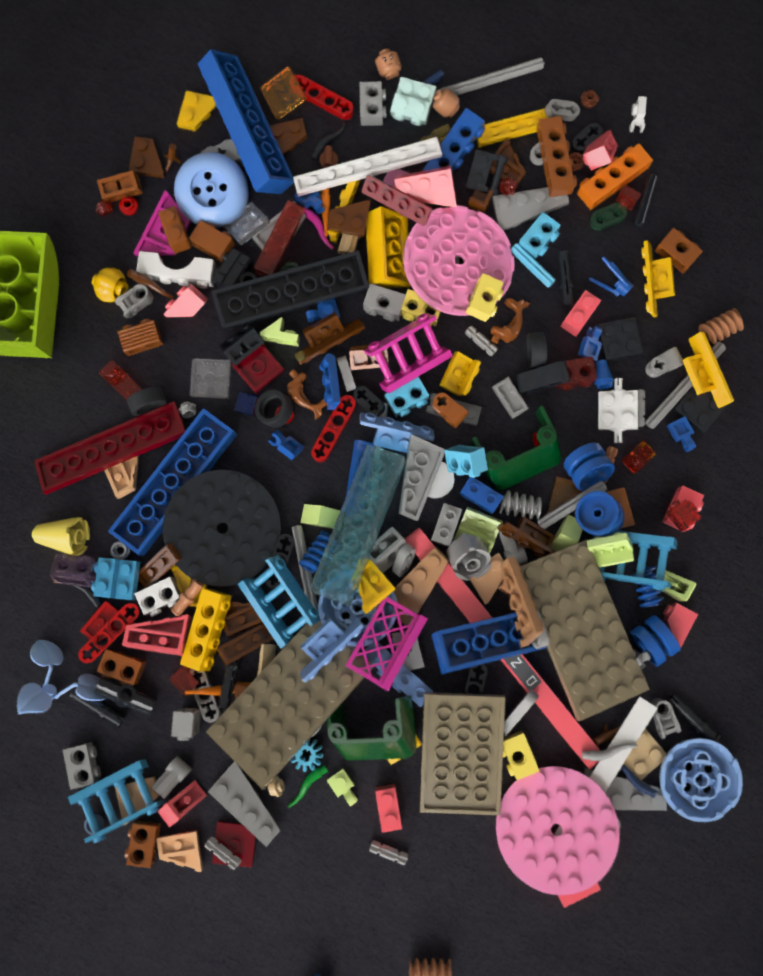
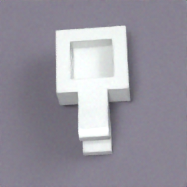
M639 96L636 104L632 105L631 115H634V120L629 127L630 132H633L636 125L640 127V133L645 128L646 97Z

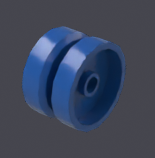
M589 443L577 448L564 462V469L572 477L574 485L580 491L588 489L599 481L606 482L615 471V466L606 456V452L599 443Z
M594 491L587 493L577 503L575 510L576 521L579 526L594 537L612 536L618 533L624 524L625 514L623 507L606 492Z
M655 615L644 621L645 628L638 625L630 631V635L641 652H648L651 657L649 661L656 667L666 661V655L674 656L681 651L680 645L672 632Z

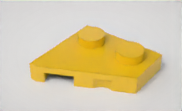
M371 560L367 561L355 572L359 583V594L363 603L362 610L366 614L395 590V587Z

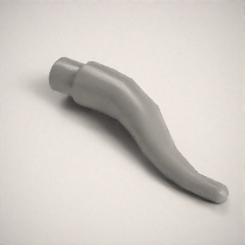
M621 744L603 751H582L581 756L582 759H590V761H602L611 758L622 750L637 748L638 745Z

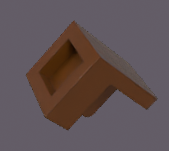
M475 190L469 199L468 209L485 214L491 202L493 191L489 190L487 195Z

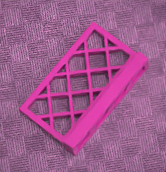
M386 597L381 601L345 666L379 685L382 689L389 690L427 618ZM386 602L394 607L395 614L384 615L383 607ZM408 614L413 617L410 625L402 626L399 615ZM396 616L399 628L388 630L386 619ZM383 620L386 631L375 634L374 622ZM400 630L401 641L392 644L389 633ZM387 634L389 645L379 648L376 636ZM373 637L376 649L365 651L363 646L364 640ZM390 647L392 657L390 660L383 662L380 650ZM377 651L380 663L369 665L366 654ZM363 655L365 667L357 668L351 664L356 656ZM381 665L382 675L379 680L372 677L371 667Z

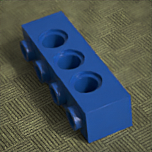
M466 108L440 145L442 157L429 160L423 171L441 168L440 164L442 162L449 163L452 173L455 168L459 169L463 163L462 158L466 153L469 154L476 138H480L485 131L484 120ZM464 131L471 133L468 137H463L461 134ZM454 146L460 148L456 153L450 151Z

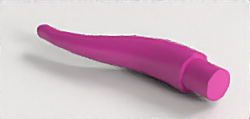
M304 207L302 212L306 215V218L315 225L322 241L333 250L334 247L329 243L327 237L324 236V226L319 216L314 211Z

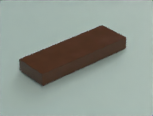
M172 542L162 548L139 570L138 579L144 588L155 584L182 559Z
M264 623L216 649L225 666L258 649L262 644H267L274 640Z

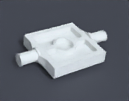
M618 378L614 379V390L599 391L598 429L613 431L614 443H618V436L619 443H622L623 431L638 429V390L626 391L622 389V378H619V385Z

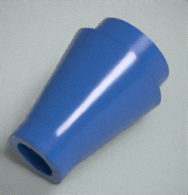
M599 360L595 363V385L601 390L611 388L614 379L607 361Z

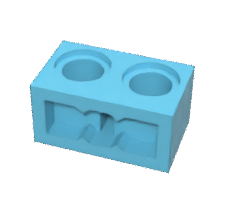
M542 212L520 239L519 245L536 260L539 255L543 256L549 248L547 246L549 242H554L560 234L558 232L560 224ZM542 228H548L550 232L546 233ZM531 242H537L539 246L534 247L531 245Z
M419 377L395 391L386 393L385 400L395 417H404L411 413L410 410L414 407L420 408L428 403L427 400H429V394ZM418 390L421 392V396L414 398L411 396V392ZM401 399L405 404L402 407H397L394 402Z
M456 445L444 450L448 472L456 473L458 476L469 475V477H478L481 475L480 473L488 470L484 447Z

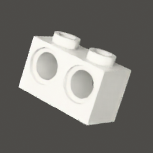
M168 577L135 593V596L143 614H150L152 617L161 613V609L166 606L172 608L179 600L181 593L177 588L175 578ZM168 588L173 591L170 599L165 597V591ZM151 596L155 599L153 607H149L147 604Z

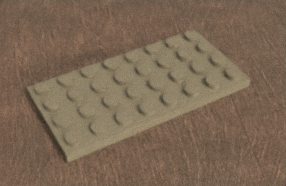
M587 540L520 566L521 574L528 585L531 599L535 602L536 609L542 617L548 635V651L577 721H582L650 690L642 670L635 660L636 656L592 551H589L587 547Z
M321 621L312 626H309L307 623L206 731L262 789L274 779L364 679L363 676L345 666L355 649L352 646H346L342 651H338L329 664L323 665L318 670L317 675L313 679H309L307 682L301 679L299 673L313 660L301 649V645L322 625ZM363 655L356 656L351 663L357 668L366 666Z

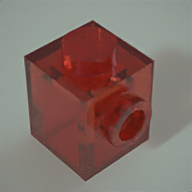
M677 499L668 506L670 510L666 512L667 516L680 531L687 530L701 519V516L696 512V506L691 501H687V499L682 501Z

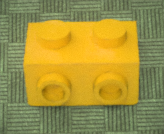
M458 351L454 352L439 386L457 396H465L472 388L471 383L480 370L481 361L472 360Z

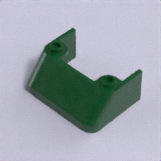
M543 405L535 412L541 425L537 432L539 446L507 461L498 451L485 453L488 470L484 472L494 490L503 491L556 466L561 461L557 434ZM477 437L472 438L471 446L481 447Z
M408 695L395 699L397 720L388 721L384 725V738L348 739V730L345 726L344 704L342 702L327 719L329 739L346 760L406 759L413 756L416 752V737L412 696Z

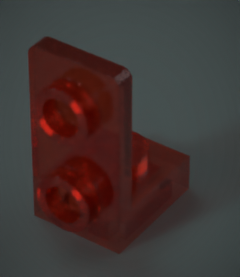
M113 360L99 372L126 400L132 394L143 390Z

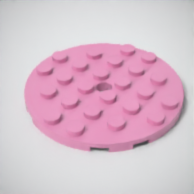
M457 206V208L449 207L442 209L441 207L431 212L425 226L419 223L414 225L405 243L403 261L405 273L411 287L425 303L443 313L468 316L469 314L465 313L477 280L482 273L504 282L501 288L504 290L502 296L506 293L514 272V256H512L508 237L493 219L480 211L476 212L465 206ZM455 257H461L464 263L456 264ZM483 295L484 300L489 301V298Z
M557 766L539 768V772L516 780L507 790L501 801L500 815H497L496 835L504 860L520 880L544 893L570 895L589 889L609 871L618 850L619 823L610 799L591 778L570 768ZM553 824L562 826L563 832L561 835L557 836L552 833L551 827Z

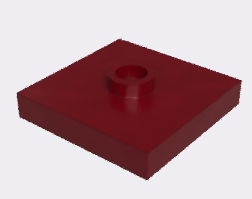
M263 344L236 366L232 364L233 368L255 394L285 371Z
M218 821L215 835L217 843H221L233 853V856L236 855L241 859L238 866L252 868L256 837L242 823ZM213 854L212 863L223 865L229 864L227 862L224 863L221 859H219L216 855Z

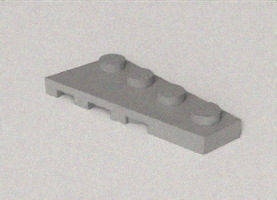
M548 187L498 195L492 198L496 222L504 232L511 227L519 226L525 221L537 218L542 212L547 214L569 203L568 195L550 198Z

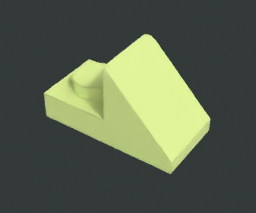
M283 317L260 332V337L263 341L299 347L300 338L296 332L291 330L283 332Z

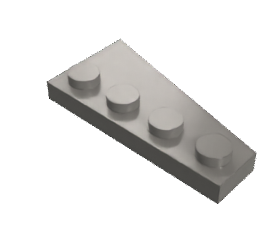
M410 435L398 514L418 521L444 457L445 449L414 435Z
M234 761L208 792L267 847L281 830L240 766Z
M584 767V775L590 777L594 770ZM615 776L605 792L615 810L667 811V801L660 787L650 785L651 788L658 791L656 797L652 798L637 790L627 778Z

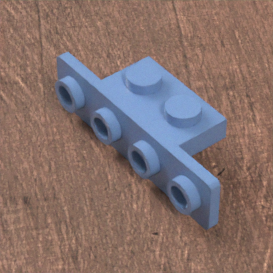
M360 413L359 416L361 425L377 428L373 440V445L407 453L410 435L429 441H434L435 439L433 429L428 426H417L407 421H395L390 417H378L373 413Z
M329 618L301 645V649L313 659L299 673L304 682L313 679L323 665L329 664L333 656L347 646V642L361 633L364 625L359 618H356L344 631Z
M377 642L379 648L383 647L379 642ZM375 643L369 645L365 651L376 649ZM386 649L380 650L383 662L391 659L392 654ZM377 651L366 654L367 659L372 664L380 663ZM381 665L375 666L377 669H379L377 673L381 676ZM404 665L401 666L391 685L399 693L403 691L407 696L411 695L412 700L420 707L424 705V693H433L427 685Z

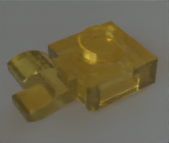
M446 124L432 131L431 135L422 137L420 141L437 137L441 145L451 128Z

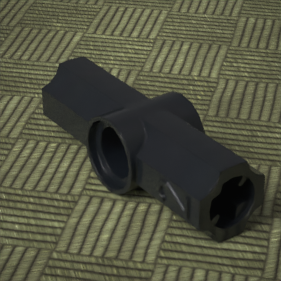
M101 676L93 692L114 701L119 707H128L149 716L156 701L155 698L136 691L131 685H122ZM121 693L128 694L130 698H122Z

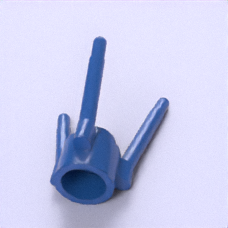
M603 256L602 260L619 279L614 284L616 289L592 277L589 280L612 292L616 297L619 294L624 297L634 285L624 276L614 262L610 263Z

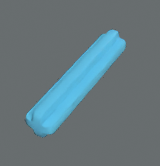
M516 243L511 248L512 254L547 287L552 286L555 278L524 248Z

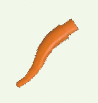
M329 188L322 190L321 194L323 202L321 206L325 208V211L322 212L324 236H328L327 226L330 213Z
M222 685L187 690L185 694L220 696Z

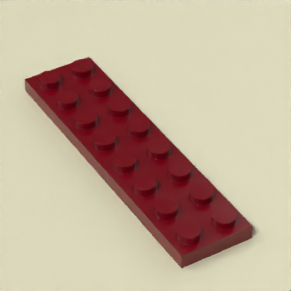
M175 401L34 460L42 492L45 495L181 438L186 429Z

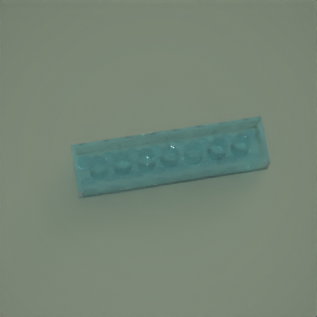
M367 444L309 588L314 594L349 607L351 606L406 465L403 455Z

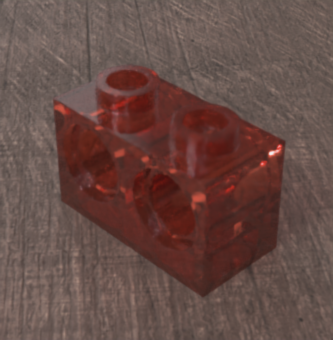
M593 356L566 361L570 381L557 385L556 389L562 388V391L573 389V386H591L597 379ZM581 369H584L588 372L587 377H584L580 374Z

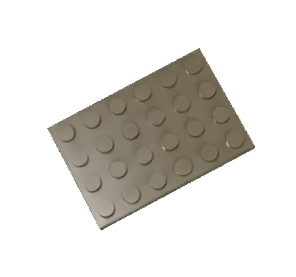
M424 693L420 791L421 813L500 815L505 713L504 695Z

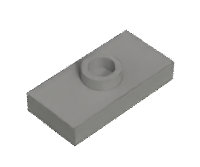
M509 377L492 387L512 419L529 409Z

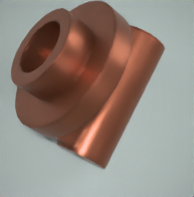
M325 146V151L320 155L321 166L327 168L337 165L338 157L336 153L332 151L331 146Z

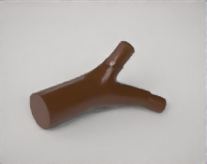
M170 144L168 154H165V158H167L166 172L169 171L173 161H176L178 164L181 163L176 156L175 144Z
M604 724L603 733L593 738V742L598 746L606 740H613V735L619 731L621 726L608 730V725Z

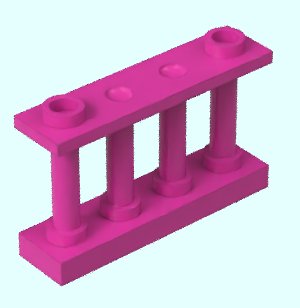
M427 313L421 314L417 317L416 321L381 341L372 342L368 345L369 348L364 350L365 354L371 357L375 355L384 374V381L379 383L383 391L391 393L453 356L450 349L439 346L430 323L437 320L436 316ZM421 328L424 329L433 349L432 353L427 356L423 355L414 335V332ZM406 337L417 358L416 362L412 365L407 364L398 344L400 340ZM390 346L401 367L400 372L396 374L391 373L381 352Z

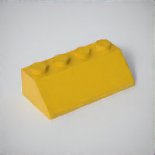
M380 206L368 212L366 223L369 285L373 284L386 289L411 287L405 273L403 261L404 247L408 238L407 217L400 215L399 212Z

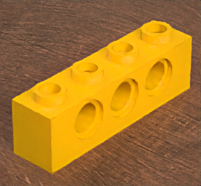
M202 588L181 659V665L199 672L210 671L214 664L216 648L220 643L221 631L225 626V617L230 608L231 595L214 589Z

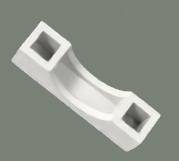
M139 251L136 272L144 274L152 281H160L163 284H171L173 282L181 286L192 284L199 288L214 287L213 272L216 269V264L213 259L195 257L187 267L174 270L163 264L158 253Z

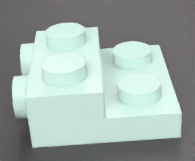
M401 77L390 110L393 118L399 121H404V119L410 120L412 124L421 126V124L426 125L436 86Z

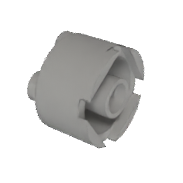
M463 533L446 550L447 557L456 576L462 580L467 581L475 576L480 578L491 567V556L482 539L477 536Z

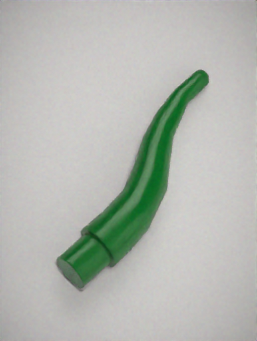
M325 765L316 768L308 774L302 783L298 795L294 801L288 804L289 808L302 799L313 782L328 772Z

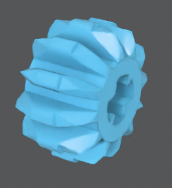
M309 739L294 755L296 757L291 759V763L298 761L296 769L303 765V771L306 772L309 765L313 771L315 769L314 763L316 765L321 764L318 758H323L324 754L317 752L322 749V745L315 747L316 739L313 740L312 744ZM305 749L307 752L308 750L311 752L309 759L302 756Z

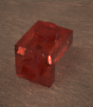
M624 185L616 201L632 210L641 193L628 185Z
M643 440L622 459V462L635 474L656 453Z

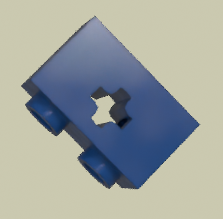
M474 477L468 479L459 494L490 515L494 513L504 497Z

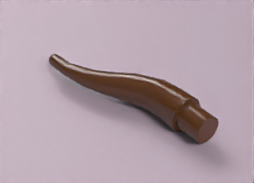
M131 269L128 271L127 276L134 281L170 299H175L173 295L167 293L144 274Z

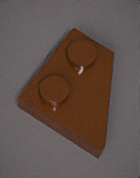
M302 118L270 126L283 155L287 151L291 152L297 144H301L307 139Z
M135 137L129 171L133 170L137 175L165 178L154 140Z
M506 139L495 154L508 158L500 180L512 189H515L524 178L526 171L519 163L517 154L513 152L510 141ZM494 160L490 170V173H492L493 175L495 173L496 166L498 163V161Z
M370 200L330 210L327 231L364 238Z
M232 602L225 617L224 630L227 637H231L263 622L250 603Z

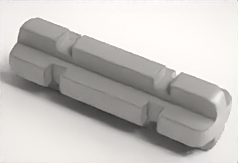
M471 325L466 330L465 334L469 338L472 337L473 341L483 350L485 349L487 354L493 356L497 352L498 348L493 343L490 344L491 341L482 333L477 332L474 326Z
M638 389V427L645 425V418H643L645 415V400H643L645 398V390Z
M210 837L205 847L210 851L213 850L214 855L224 863H229L228 866L235 870L240 864L241 859L236 855L233 856V853L221 843L218 844L214 837Z
M375 840L372 841L369 848L370 852L374 854L379 853V856L392 861L397 860V863L405 865L408 859L407 853L398 852L397 849L385 844L380 845V842Z

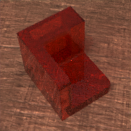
M182 666L169 678L184 697L188 695L185 694V691L192 690L199 684L198 680L190 673L191 668Z

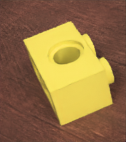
M482 273L477 280L465 313L485 322L490 316L493 317L497 310V306H495L496 301L501 299L504 292L501 289L504 282ZM483 295L487 296L489 301L484 300Z
M522 731L503 738V757L508 759L509 764L506 767L510 776H515L517 780L539 772ZM516 751L522 752V758L519 761H514L512 758L513 753Z

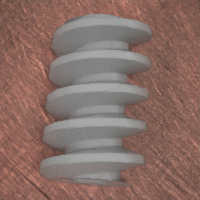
M507 490L501 501L500 514L506 509L507 515L514 511V517H516L521 512L522 517L529 514V520H532L534 515H536L537 521L539 520L542 508L541 497H537L534 501L533 495H530L526 500V494L523 493L519 498L518 492H515L511 497V492Z

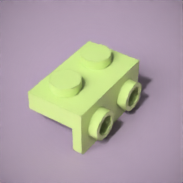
M615 533L612 536L595 537L593 540L587 541V547L589 551H592L598 568L634 561L632 542L627 533Z

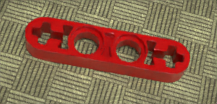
M295 75L291 78V90L296 95L343 120H348L353 116V104L347 99L302 75ZM300 82L302 83V86L299 85L298 87H296L295 85L299 84ZM311 90L319 91L316 97L309 95ZM333 98L335 102L332 105H327L325 100ZM346 107L349 109V111L342 112V109H346Z
M345 395L341 397L340 404L332 412L313 446L311 455L316 462L320 463L328 459L356 408V401L352 396ZM348 400H350L352 407H347L345 413H347L348 415L346 416L344 413L339 412L338 410L340 409L341 411H343L345 407L343 402H348ZM336 416H342L344 422L342 425L337 426L333 423V419ZM327 432H332L335 438L331 442H326L324 435ZM322 441L323 444H325L326 446H330V448L327 449V447H325L323 450L325 456H320L319 458H317V454L315 452L316 450L320 451L323 446L320 444V442Z
M133 602L123 606L80 649L79 659L83 663L93 662L126 629V625H130L140 615V607ZM127 607L130 609L134 607L136 615H130L126 619L129 621L127 624L122 617L128 612ZM114 620H119L122 623L120 631L112 629L111 624ZM101 634L106 635L108 638V642L105 645H100L97 642V637ZM93 646L97 647L91 654L92 658L84 657V650L89 651Z

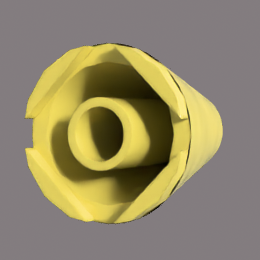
M81 517L38 524L32 531V537L38 544L73 556H80L88 547L85 546L86 540L90 539V529L86 520H82Z

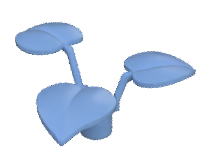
M38 640L32 646L30 657L33 662L39 666H49V670L42 688L36 683H28L21 688L17 700L18 714L45 712L51 707L54 698L58 699L73 687H77L76 694L82 699L89 701L107 699L93 693L100 680L99 677L93 674L81 675L78 678V683L74 682L57 693L56 687L48 683L53 665H60L63 662L61 649L54 643L46 640Z

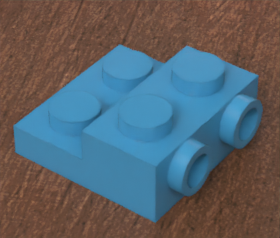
M99 558L98 562L94 565L96 581H93L91 589L94 592L93 596L135 601L141 562Z

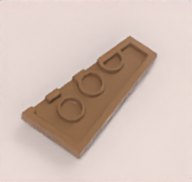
M434 547L394 590L397 603L416 614H419L433 587L450 561L437 547ZM408 614L399 615L400 621L405 626L410 625L413 617Z
M515 556L508 557L501 564L500 568L506 591L511 592V610L516 611L518 620L515 622L516 629L521 630L523 639L519 640L520 645L525 647L529 646L544 632L543 622L537 614L535 602L531 599L528 585L521 574L520 565L517 563Z

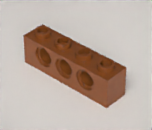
M561 116L539 119L536 130L549 197L572 194L574 187L577 185L576 176L572 174L573 160L569 158L568 154L570 145L569 141L565 138L566 125L562 123ZM553 155H559L561 158H555ZM557 172L563 173L564 176H559Z

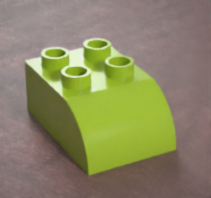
M0 231V356L52 358L59 271L56 252L47 233Z

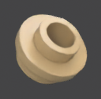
M275 776L268 784L269 793L271 796L275 795L276 797L282 795L285 789L284 782L278 776Z

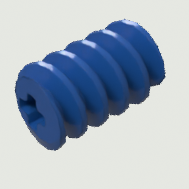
M320 531V535L316 537V541H313L312 547L308 548L307 553L303 555V559L299 561L300 566L310 573L314 574L315 571L321 573L322 570L319 565L326 567V563L323 560L330 561L331 558L328 553L335 554L332 547L339 548L336 540L327 532Z
M657 566L645 567L644 578L655 579L656 573H652V571L657 569ZM635 583L641 585L640 588L636 589V592L643 593V595L638 597V600L644 601L639 607L645 608L662 605L659 602L664 600V598L657 596L662 590L652 589V585Z

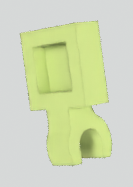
M344 768L327 780L337 797L343 794L350 806L357 802L358 799L350 789L355 784Z

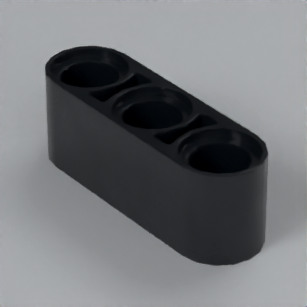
M555 362L516 375L519 394H531L569 382L570 375L567 362Z

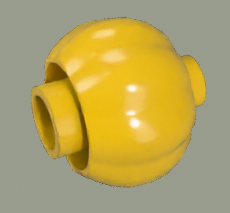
M104 268L92 278L95 294L104 302H115L117 297L128 291V284L124 274L116 268Z

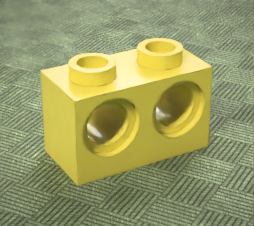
M408 289L401 308L403 318L408 321L417 320L419 315L424 314L426 310L432 309L437 320L430 323V325L436 326L441 311L429 306L415 291ZM415 304L417 309L410 310L407 306Z

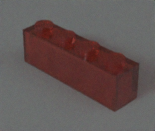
M289 200L287 201L254 266V272L261 276L271 275L276 272L304 216V208Z

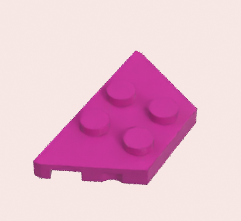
M164 191L133 252L135 256L139 257V251L158 253L159 256L176 255L169 245L158 214L159 211L174 206L181 215L186 232H188L192 224L183 215L177 203H175L167 191Z

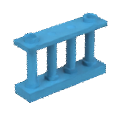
M619 531L618 533H627L632 544H638V547H640L636 577L624 575L625 562L617 564L616 574L605 573V567H600L599 570L604 582L605 579L652 585V589L663 591L665 587L671 588V584L668 581H664L668 551L671 548L677 549L678 541L673 537ZM650 546H656L660 550L656 580L644 578L647 552Z
M277 555L266 560L269 568L256 579L254 577L244 579L238 586L280 649H282L294 638L293 633L304 624L308 623L309 626H312L321 620L318 610L307 598L286 567L284 560ZM275 574L280 584L266 595L260 585ZM286 590L292 600L276 611L271 601ZM297 606L303 616L287 627L282 617Z
M146 759L139 760L68 797L70 805L78 803L79 806H82L93 835L84 839L85 843L93 841L95 844L106 838L105 834L145 813L149 816L159 811L158 807L163 805L164 802L163 800L153 802L142 775L144 773L143 769L149 767ZM130 776L135 778L146 804V807L136 812L125 786V779ZM113 785L117 787L128 813V817L120 821L116 817L107 794V788ZM95 794L97 797H100L111 825L103 830H100L89 803L91 801L90 797Z

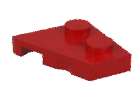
M106 600L80 632L91 639L119 610ZM124 615L122 618L128 624L129 621L126 620L128 617ZM114 620L111 627L115 631H120L122 623L119 620ZM104 634L99 635L97 642L104 640L107 636Z

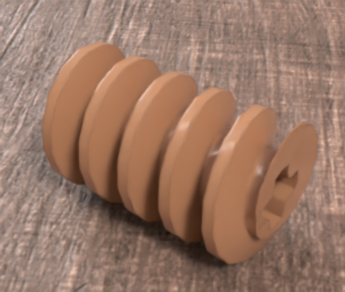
M735 308L728 310L725 314H720L719 317L708 320L705 324L699 325V332L704 331L708 341L712 344H716L717 339L722 341L724 339L723 335L728 338L730 333L736 334L737 330L742 331L744 329L742 317Z
M415 958L413 964L410 960L409 976H451V960L447 959L446 965H444L443 959H439L438 965H436L435 959L432 958L428 965L426 958H423L422 964L419 963L418 958Z

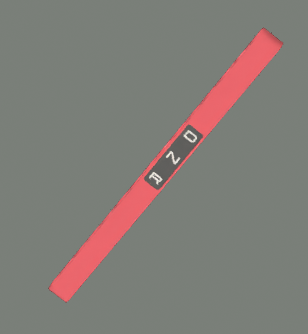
M419 527L404 539L416 549L415 555L420 561L435 547ZM448 563L437 581L438 584L470 623L491 619L492 616L462 579L456 576L453 568ZM523 655L501 659V662L526 693L532 689L539 695L535 704L586 767L591 770L597 765L599 761L582 759L581 754L582 751H600L599 748Z

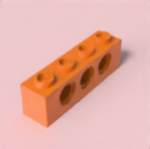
M637 144L635 147L630 146L620 158L615 157L606 168L601 167L591 179H584L579 185L580 188L577 194L587 207L592 210L646 171L653 159L640 144ZM625 163L630 164L632 167L626 166ZM610 174H615L617 178L612 177ZM595 184H600L603 188H598Z

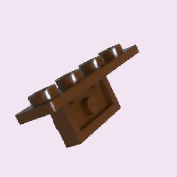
M334 312L302 330L310 346L295 353L294 356L300 365L308 363L312 358L326 353L333 346L342 344L349 337L358 335L365 329V326L359 319L342 326L337 314Z
M526 517L520 518L517 527L508 522L499 524L497 527L504 536L513 538L518 541L520 546L531 549L539 557L555 553L554 550L550 549L555 535Z

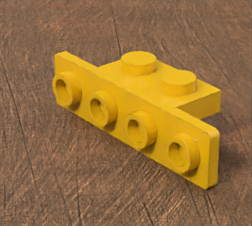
M646 240L644 241V247L641 249L642 257L646 262V265H643L644 276H647V283L644 285L646 295L648 294L649 301L646 302V309L653 317H658L656 299L675 296L673 264L671 257L653 261L652 245Z
M704 331L699 332L689 338L695 355L687 357L682 361L697 395L711 391L717 407L721 408L734 402V399Z

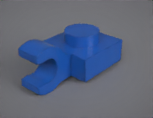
M318 191L299 197L297 193L294 195L296 201L306 209L312 206L318 214L325 211V208L321 206L323 202Z
M335 300L317 304L318 310L306 312L308 323L319 319L322 320L334 312L340 319Z
M595 326L594 329L588 327L587 336L582 339L578 355L590 361H597L602 343L598 341L602 333L601 328Z
M686 416L667 425L675 442L682 441V446L686 453L696 448L694 441L690 437L695 432Z
M278 430L272 433L273 437L268 441L272 446H278L277 450L291 460L304 449V446L291 436L286 438Z

